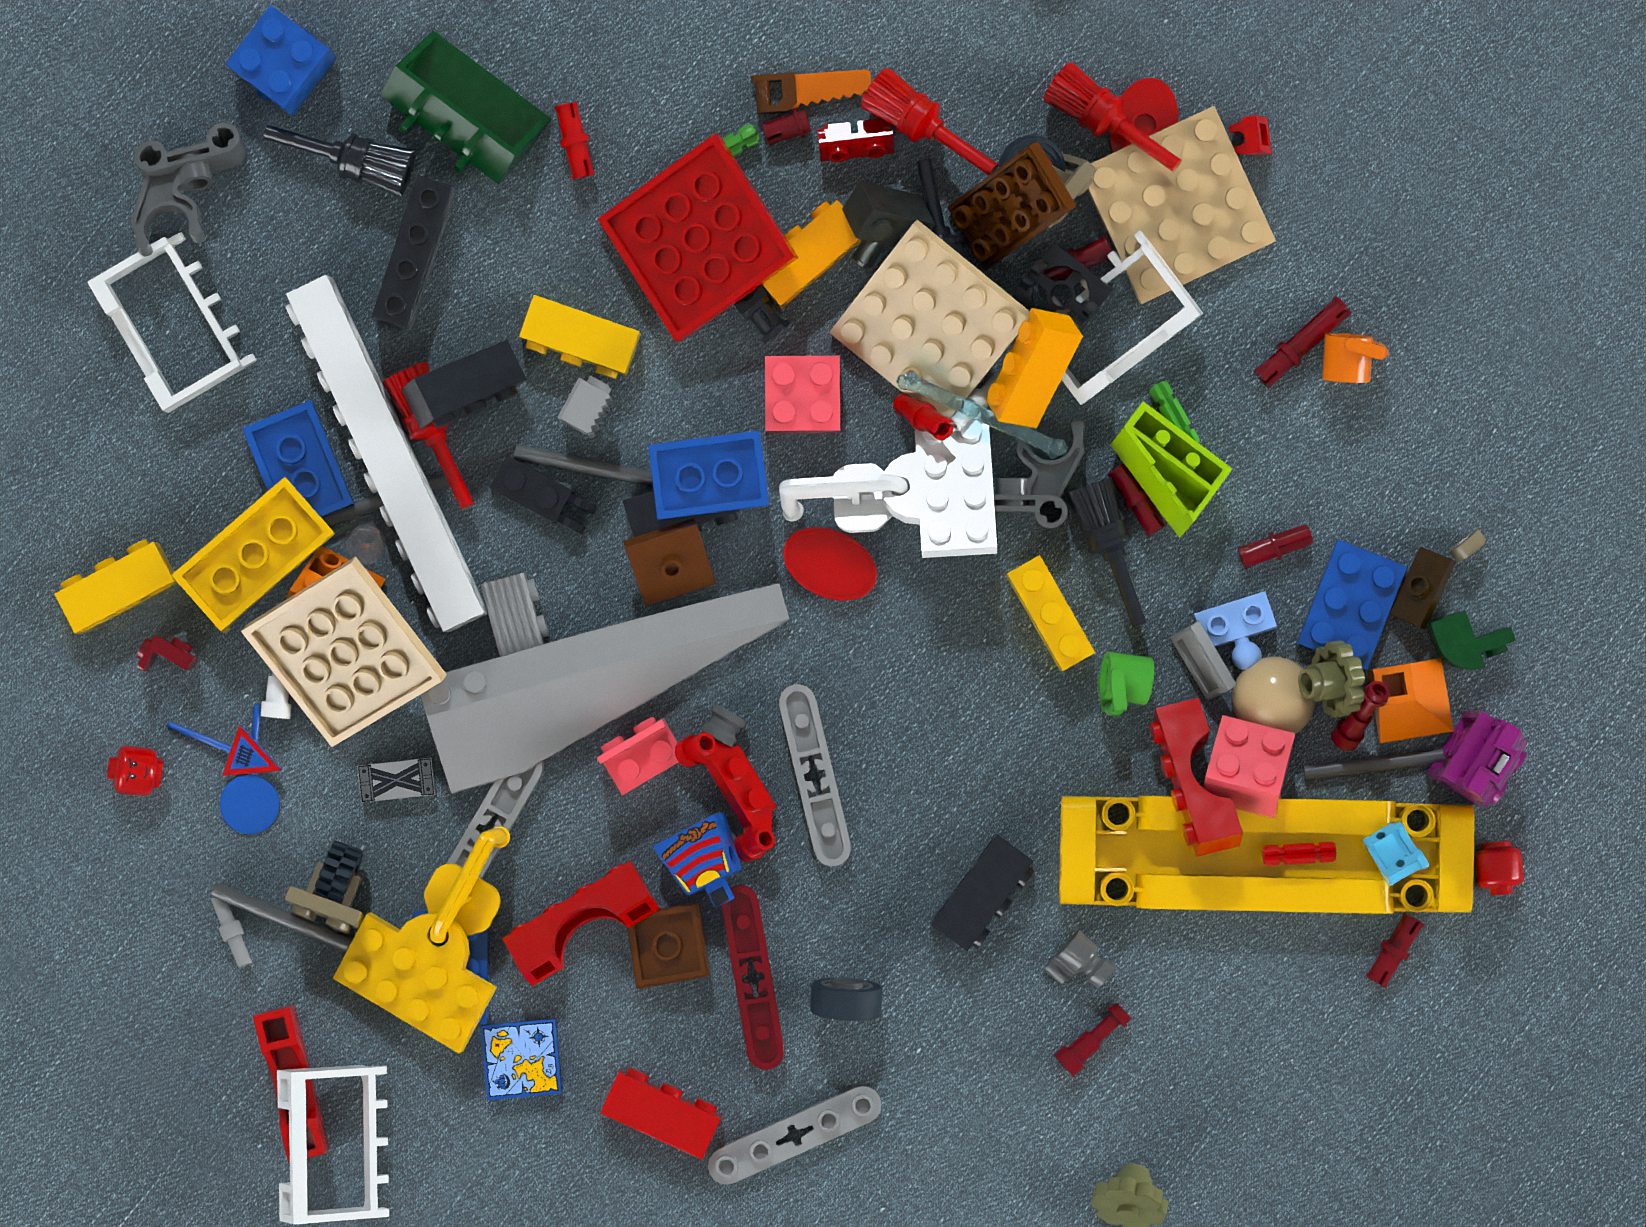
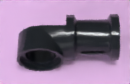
M760 285L754 289L751 299L747 301L739 300L734 306L745 319H750L763 335L762 341L766 344L788 327L791 322L788 319L783 320L770 303L771 297ZM761 312H763L766 315V317L770 320V322L773 324L772 326H770L767 323V321L763 318V316L760 314Z

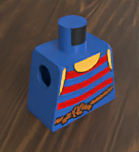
M724 812L713 814L653 846L658 856L687 895L696 894L706 889L715 908L735 898L726 878L741 871V864Z

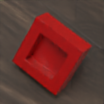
M1259 115L1242 117V121L1229 127V133L1236 134L1241 132L1244 135V142L1239 146L1233 147L1236 154L1257 157L1272 154L1267 117Z

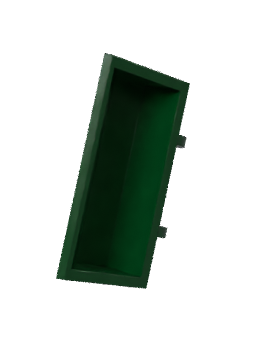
M434 30L394 67L380 94L383 99L408 116L399 127L401 132L408 134L416 124L420 125L432 134L435 140L444 143L461 156L453 167L456 173L461 174L472 164L498 185L517 167L552 120Z

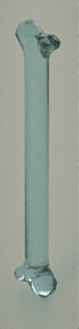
M909 370L897 377L896 382L900 389L916 392L1046 452L1051 459L1067 452L1068 446L1064 440L1048 437L1025 426L1000 422L991 410L920 378L913 370Z

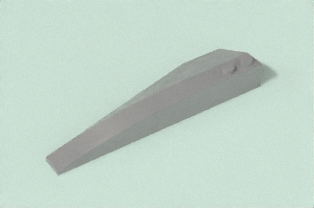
M780 584L630 620L446 672L447 675L444 680L422 693L421 698L451 794L525 773L546 758L553 757L572 743L596 732L598 728L612 720H617L657 697L683 679L690 678L709 664L728 656L735 649L754 641L790 619Z

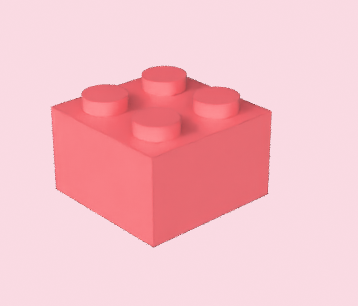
M840 355L765 356L766 434L840 433Z
M1222 715L1203 788L1216 796L1232 798L1235 809L1275 818L1291 758L1295 733Z

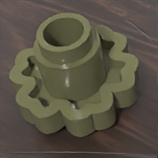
M1342 640L1327 642L1325 646L1318 647L1312 658V664L1308 665L1306 669L1301 670L1298 676V685L1302 696L1313 701H1323L1325 713L1334 718L1349 716L1351 712L1360 710L1361 703L1365 697L1361 687L1365 681V675L1360 658L1353 657L1352 646Z
M1126 1164L1121 1167V1171L1116 1174V1177L1109 1179L1108 1183L1099 1182L1096 1184L1092 1194L1091 1206L1097 1209L1096 1216L1108 1224H1122L1124 1227H1151V1224H1163L1167 1216L1169 1202L1163 1199V1191L1155 1188L1152 1184L1150 1171L1146 1167L1138 1164Z

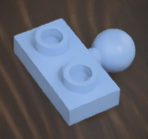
M1265 591L1194 613L1195 622L1199 621L1214 647L1231 642L1235 643L1232 651V661L1240 670H1246L1262 658L1260 648L1255 643L1250 642L1248 637L1276 629L1277 627Z

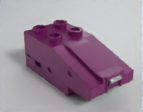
M1465 711L1442 747V750H1444L1442 755L1446 757L1445 760L1433 763L1426 774L1474 805L1488 807L1491 802L1496 804L1507 788L1505 783L1511 773L1517 772L1527 756V753L1523 750L1528 743L1522 731L1502 719H1494L1483 711Z

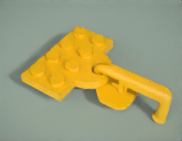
M498 826L482 832L463 868L452 863L438 867L424 891L428 913L421 914L407 921L401 930L372 912L366 914L333 979L458 1054L463 1052L497 989L495 985L466 969L470 956L467 936L486 931L500 908L501 899L499 892L493 885L479 878V875L493 848L507 846L510 841L509 831L504 827Z

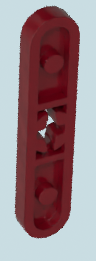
M735 885L730 887L735 898L723 904L722 911L747 1055L755 1067L762 1070H770L781 1063L784 1057V1042L760 904L757 894L752 888L746 885ZM748 957L753 958L756 972H763L764 979L758 981V997L754 996L750 982H743L742 979L743 975L748 974Z

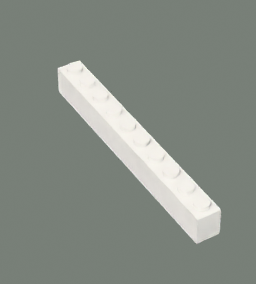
M324 275L287 293L290 304L286 305V310L295 326L300 324L306 336L301 339L303 347L310 359L316 358L321 368V371L317 372V376L326 393L331 391L337 403L333 406L335 416L341 426L346 424L353 437L348 440L350 448L357 460L363 459L368 469V472L364 473V477L373 494L378 492L384 505L380 507V512L388 527L394 525L400 538L395 541L397 549L404 561L410 560L415 570V573L411 574V578L419 594L425 593L431 606L427 608V613L435 628L441 627L443 632H451L487 615L488 611L334 279Z

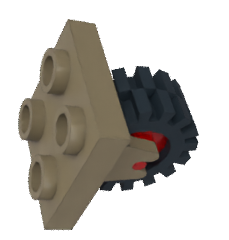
M336 840L333 841L324 862L318 861L307 890L304 891L289 886L284 900L292 906L290 911L294 912L293 914L311 921H315L316 916L326 918L328 927L346 934H350L352 928L358 930L365 916L361 911L351 907L362 879L357 874L364 851Z

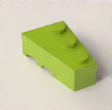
M1144 401L1110 444L1179 538L1193 524L1232 471L1230 466Z

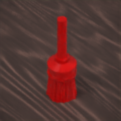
M1073 62L1066 63L1058 74L1054 76L1053 81L1043 96L1045 103L1079 120V126L1087 128L1095 137H1099L1106 132L1112 135L1118 133L1172 172L1179 167L1182 161L1180 158L1126 121L1127 116L1122 113L1123 99L1120 96L1113 95L1107 87L1101 88Z
M883 69L869 85L862 97L861 108L896 126V131L909 137L911 142L916 143L925 137L930 141L936 139L988 176L997 170L999 164L944 127L945 122L939 118V103L931 101L924 93H917L892 69Z
M422 362L390 376L382 381V384L403 415L404 420H402V424L406 426L410 434V440L424 441L427 448H432L460 509L463 510L472 506L474 502L445 442L448 439L445 430L450 424L436 429L434 424L420 429L401 390L414 378L430 372L428 363Z

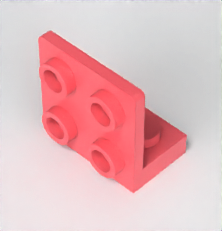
M650 717L633 727L636 733L633 737L624 741L622 736H618L600 747L603 754L598 756L597 759L600 764H604L621 795L628 793L679 763L675 756V746L678 742L665 719L656 722L654 717Z

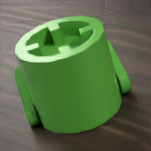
M1111 651L1105 653L1100 672L1097 676L1102 712L1109 716H1118L1124 710H1127V703L1140 705L1148 703L1154 681L1153 658Z

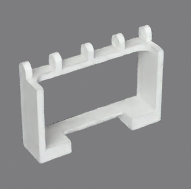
M1141 230L1134 234L1137 242L1141 245L1140 249L1124 261L1119 258L1115 251L1110 252L1107 256L1115 268L1101 279L1109 283L1146 255L1185 308L1082 386L1067 367L1061 380L1080 405L1086 403L1203 314ZM1083 278L1080 283L1086 290L1076 297V300L1080 303L1089 297L1088 287ZM1055 296L1052 297V301L1055 304L1063 306ZM1057 310L1056 313L1067 315L1071 310Z
M182 232L169 239L163 237L151 244L153 248L151 255L142 256L137 252L87 282L104 312L114 321L146 376L144 380L162 411L167 413L257 361L254 354L247 355L241 360L239 359L228 339L238 334L240 330L237 325L231 326L224 331L222 330L210 309L211 306L221 301L218 293H215L204 299L191 275L203 267L199 261L185 267L174 247L186 239ZM165 252L170 256L231 361L175 395L110 285Z
M351 1065L277 1070L278 1108L289 1110L290 1182L279 1183L280 1221L290 1224L389 1217V1208H378L377 1184L389 1183L388 1174H377V1146L388 1145V1137H376V1109L387 1108L388 1106L386 1099L376 1100L375 1075L387 1074V1066ZM361 1076L363 1082L364 1206L308 1211L305 1079Z

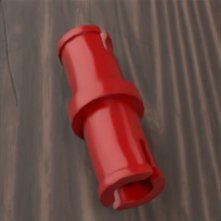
M578 102L555 106L554 109L557 113L563 138L559 141L561 148L566 150L572 180L594 175L595 171L593 170L587 142L590 139L588 133L584 134Z
M901 393L895 398L893 409L896 410L894 412L909 420L910 425L916 430L927 431L938 440H945L952 434L954 425L951 422L953 421L938 413L935 406L929 402H920L906 393Z

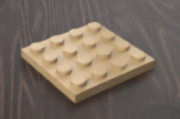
M1215 106L1149 136L1182 160L1174 172L1134 144L1090 163L1097 170L1092 175V183L1087 190L1112 245L1122 261L1140 249L1141 245L1137 242L1134 234L1141 230L1180 283L1184 285L1276 241ZM1146 255L1124 270L1140 304L1172 290Z
M916 220L829 333L902 393H906L920 402H929L935 406L938 413L951 418L1017 337L1020 325L1024 321L1030 320L1028 316L1030 311L919 220Z
M357 557L352 558L249 622L241 630L242 634L331 747L439 684L447 675Z

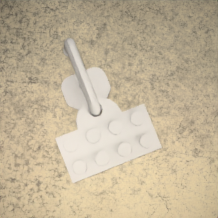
M988 415L973 416L960 431L953 429L952 434L945 440H938L927 431L923 432L915 429L916 452L900 456L891 462L885 471L875 464H853L838 469L834 477L785 480L779 486L783 516L790 522L797 521L802 517L804 508L797 499L834 497L835 522L843 531L849 533L874 532L879 530L893 516L904 523L920 525L922 558L997 554Z

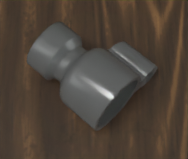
M1079 929L1063 944L1057 954L1044 966L1043 970L1059 984L1066 982L1078 973H1085L1087 981L1098 989L1112 975L1116 966L1107 958H1100L1098 956L1097 944Z

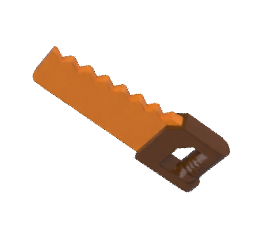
M866 69L809 74L789 72L750 76L751 83L755 84L758 115L789 113L791 110L798 109L800 104L808 107L811 102L818 105L821 100L829 103L832 98L839 101L843 96L851 98L853 94L862 96L871 84V73ZM781 82L782 99L777 105H771L770 83Z

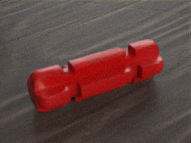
M1319 842L1318 845H1314V843L1283 844V847L1265 845L1262 848V860L1266 866L1280 865V862H1284V865L1315 863L1316 860H1319L1321 863L1336 861L1337 854L1336 846L1333 842Z

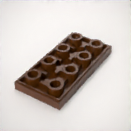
M1037 141L1026 147L947 208L952 215L955 225L960 228L971 246L973 255L980 261L983 268L987 270L1077 206Z

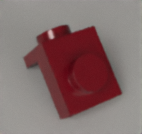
M154 635L152 640L147 638L136 655V658L140 659L137 668L142 671H149L158 654L181 668L192 671L199 657L191 653L194 647L175 636L172 641H169L160 635Z

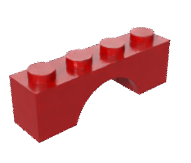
M1199 698L1156 708L1154 720L1149 723L1150 734L1155 745L1160 744L1164 755L1160 756L1161 768L1165 778L1171 777L1174 790H1171L1172 802L1176 812L1182 811L1185 824H1182V831L1187 846L1193 845L1196 857L1240 846L1243 830L1232 798L1219 797L1206 791L1196 781L1191 770L1190 762L1194 755L1207 745L1210 732Z
M629 861L624 865L621 864L613 867L606 876L593 884H586L580 887L573 896L565 901L550 905L543 911V914L532 921L517 925L510 934L502 939L520 973L533 987L564 968L566 945L573 933L584 924L598 919H611L629 929L660 910L643 877L633 863Z
M295 1004L260 1012L253 1016L261 1053L268 1064L276 1097L277 1070L310 1068ZM305 1079L307 1158L325 1154L330 1150L314 1081L313 1079ZM278 1108L279 1127L289 1163V1110Z

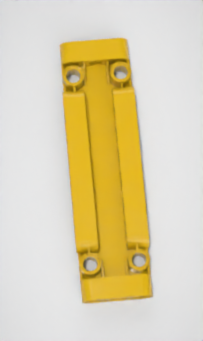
M1062 796L1060 904L1136 906V908L1371 914H1393L1394 911L1416 913H1471L1474 876L1473 805L1396 803V801L1280 798L1275 818L1236 809L1243 830L1240 846L1196 857L1193 845L1187 846L1182 831V824H1185L1182 811L1176 812L1171 796H1138V798ZM1121 803L1126 807L1128 815L1123 823L1115 825L1108 819V809L1113 804ZM1413 810L1421 811L1425 817L1423 827L1417 831L1411 830L1407 824V817ZM1397 821H1401L1416 848H1420L1429 867L1424 870L1419 869L1389 886L1382 876L1378 865L1369 854L1363 839L1390 823L1394 824ZM1319 842H1333L1336 846L1337 854L1336 861L1321 863L1319 860H1316L1315 863L1284 865V862H1280V865L1266 866L1262 860V848L1265 845L1283 847V844L1314 843V845H1318ZM1114 878H1120L1126 884L1125 894L1118 899L1110 898L1106 892L1108 882ZM1417 884L1423 890V899L1417 905H1410L1406 900V891L1410 886Z

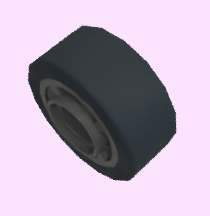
M839 977L819 979L811 984L810 1011L813 1015L841 1021L871 1020L881 1015L882 986L878 983L856 978Z

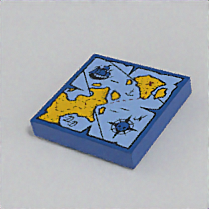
M556 1018L480 1026L487 1100L562 1093Z

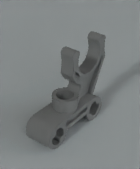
M227 122L218 123L208 131L207 142L168 152L157 141H146L136 148L134 161L144 181L130 223L136 237L135 246L140 255L149 256L153 253V248L148 240V230L151 223L158 216L165 213L176 212L184 215L189 220L188 233L193 242L201 243L206 239L201 224V212L197 204L182 193L185 191L196 192L207 189L213 184L212 173L234 168L245 160L247 148L234 125ZM159 161L157 164L150 166L153 162Z
M1078 419L1070 424L1073 438L1071 448L1060 459L1051 461L1041 459L1029 447L1027 437L1030 427L1016 425L1018 438L1015 453L1021 463L1031 471V477L997 478L996 495H994L995 513H1032L1035 523L1042 529L1047 530L1056 529L1063 524L1067 518L1068 510L1067 505L1060 497L1085 452L1083 444L1084 422ZM1051 502L1053 503V508L1060 511L1059 519L1056 522H1047V517L1040 515L1042 504Z

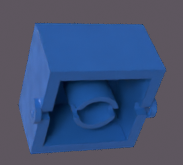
M270 5L226 62V65L236 75L256 89L254 93L266 102L268 99L293 117L336 61L337 57L328 47L318 41L316 36L308 32L304 27L302 29Z

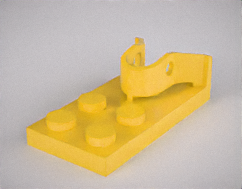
M284 477L171 576L221 632L226 633L230 630L229 626L335 533L288 479Z

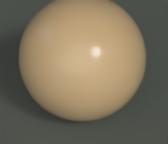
M1265 657L1246 670H1242L1235 681L1237 685L1232 690V706L1236 718L1295 734L1300 732L1310 721L1316 701L1304 698L1300 692L1298 676L1303 668L1286 658Z

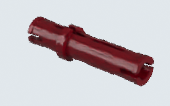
M1335 296L1327 306L1286 343L1281 341L1276 346L1277 351L1253 371L1257 377L1260 376L1258 379L1270 389L1290 368H1297L1302 363L1301 358L1325 338V334H1329L1345 318L1349 317L1352 314L1350 309H1345L1347 305Z

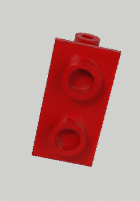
M881 118L857 121L858 133L851 134L850 122L824 124V128L817 129L821 162H844L850 158H879L885 154H893L894 141L891 124L883 121Z

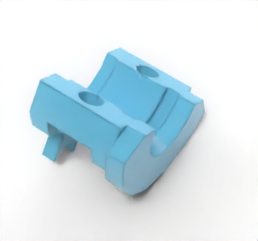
M1397 821L1394 824L1390 823L1363 839L1369 854L1378 865L1382 876L1389 886L1419 869L1424 870L1429 867L1420 848H1416L1401 821Z

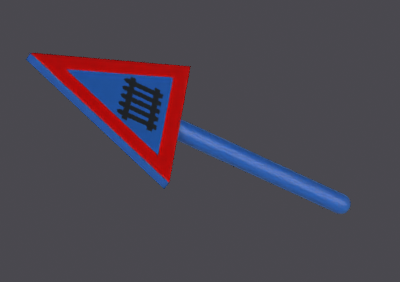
M169 722L167 724V727L173 731L230 753L222 776L282 771L278 764L241 725L238 727L233 745L231 746L176 723Z

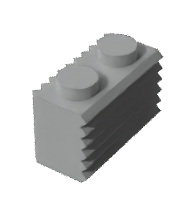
M589 376L587 381L578 378L558 418L561 422L591 438L595 437V431L600 430L598 425L603 423L602 418L607 417L605 412L610 410L609 405L614 404L609 395L611 388L606 383L592 376Z
M520 573L480 584L500 657L545 644L543 638L550 635L544 614L537 616L534 601H538L540 598L534 579L527 580L526 574Z

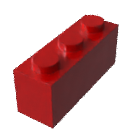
M629 1067L627 1072L620 1069L600 1114L703 1160L722 1115L716 1113L717 1106L701 1098H697L695 1103L681 1097L684 1091L663 1082L661 1087L648 1082V1074L635 1068Z

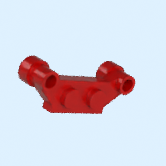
M706 732L699 735H689L680 740L675 746V756L678 762L689 768L700 763L704 764L744 827V833L737 836L734 841L739 859L744 862H753L763 857L766 851L775 844V837L772 833V811L777 806L738 744L734 747L728 746L715 740L711 734Z

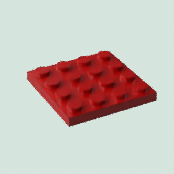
M716 133L598 218L601 226L675 342H682L799 258L720 134Z

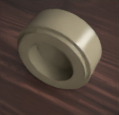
M1475 529L1459 540L1448 552L1456 562H1461L1480 549L1486 543V538L1479 529Z

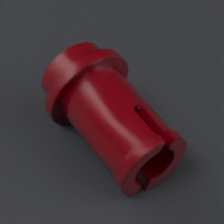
M794 109V114L763 122L762 125L766 138H768L769 146L799 135L802 138L806 137L805 133L812 131L806 111L798 112L797 109Z

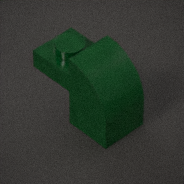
M1460 611L1428 622L1426 626L1432 645L1439 657L1447 664L1459 669L1485 668L1481 656L1482 652L1486 653L1487 658L1508 651L1506 644L1516 641L1511 627H1505L1475 638L1466 611Z

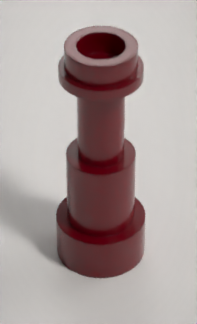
M1372 681L1363 690L1365 697L1361 703L1360 710L1351 712L1349 716L1337 723L1331 732L1332 741L1337 747L1345 751H1353L1364 739L1365 729L1372 721L1371 714L1376 707H1383L1388 702L1390 691L1384 683Z
M1118 1003L1107 1008L1110 1014L1090 1032L1086 1030L1068 1047L1064 1045L1054 1054V1057L1073 1077L1084 1068L1083 1063L1101 1047L1099 1044L1120 1024L1125 1028L1131 1020L1130 1016Z

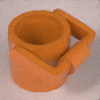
M1350 333L1325 334L1322 379L1348 383L1370 382L1372 358L1378 360L1385 359L1388 356V348L1384 344L1374 341L1373 337L1368 335Z

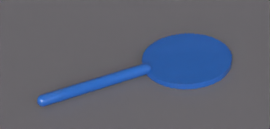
M258 704L253 707L251 736L257 743L261 707ZM256 773L242 775L233 779L226 785L220 797V811L223 819L232 829L240 833L255 834L266 830L275 821L279 812L280 801L276 789L268 780L257 776Z

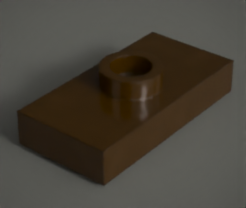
M1420 547L1389 614L1425 630L1456 562L1448 557Z

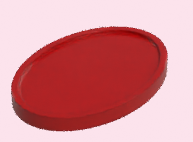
M1140 79L1129 86L1121 96L1123 99L1122 113L1127 116L1126 121L1147 136L1178 123V107L1175 96L1169 86L1160 79ZM1109 133L1112 153L1132 144L1118 133L1116 135Z
M810 527L795 532L785 543L783 557L788 571L800 585L816 595L838 601L855 600L868 594L876 583L877 570L871 555L859 542L842 532L823 527Z

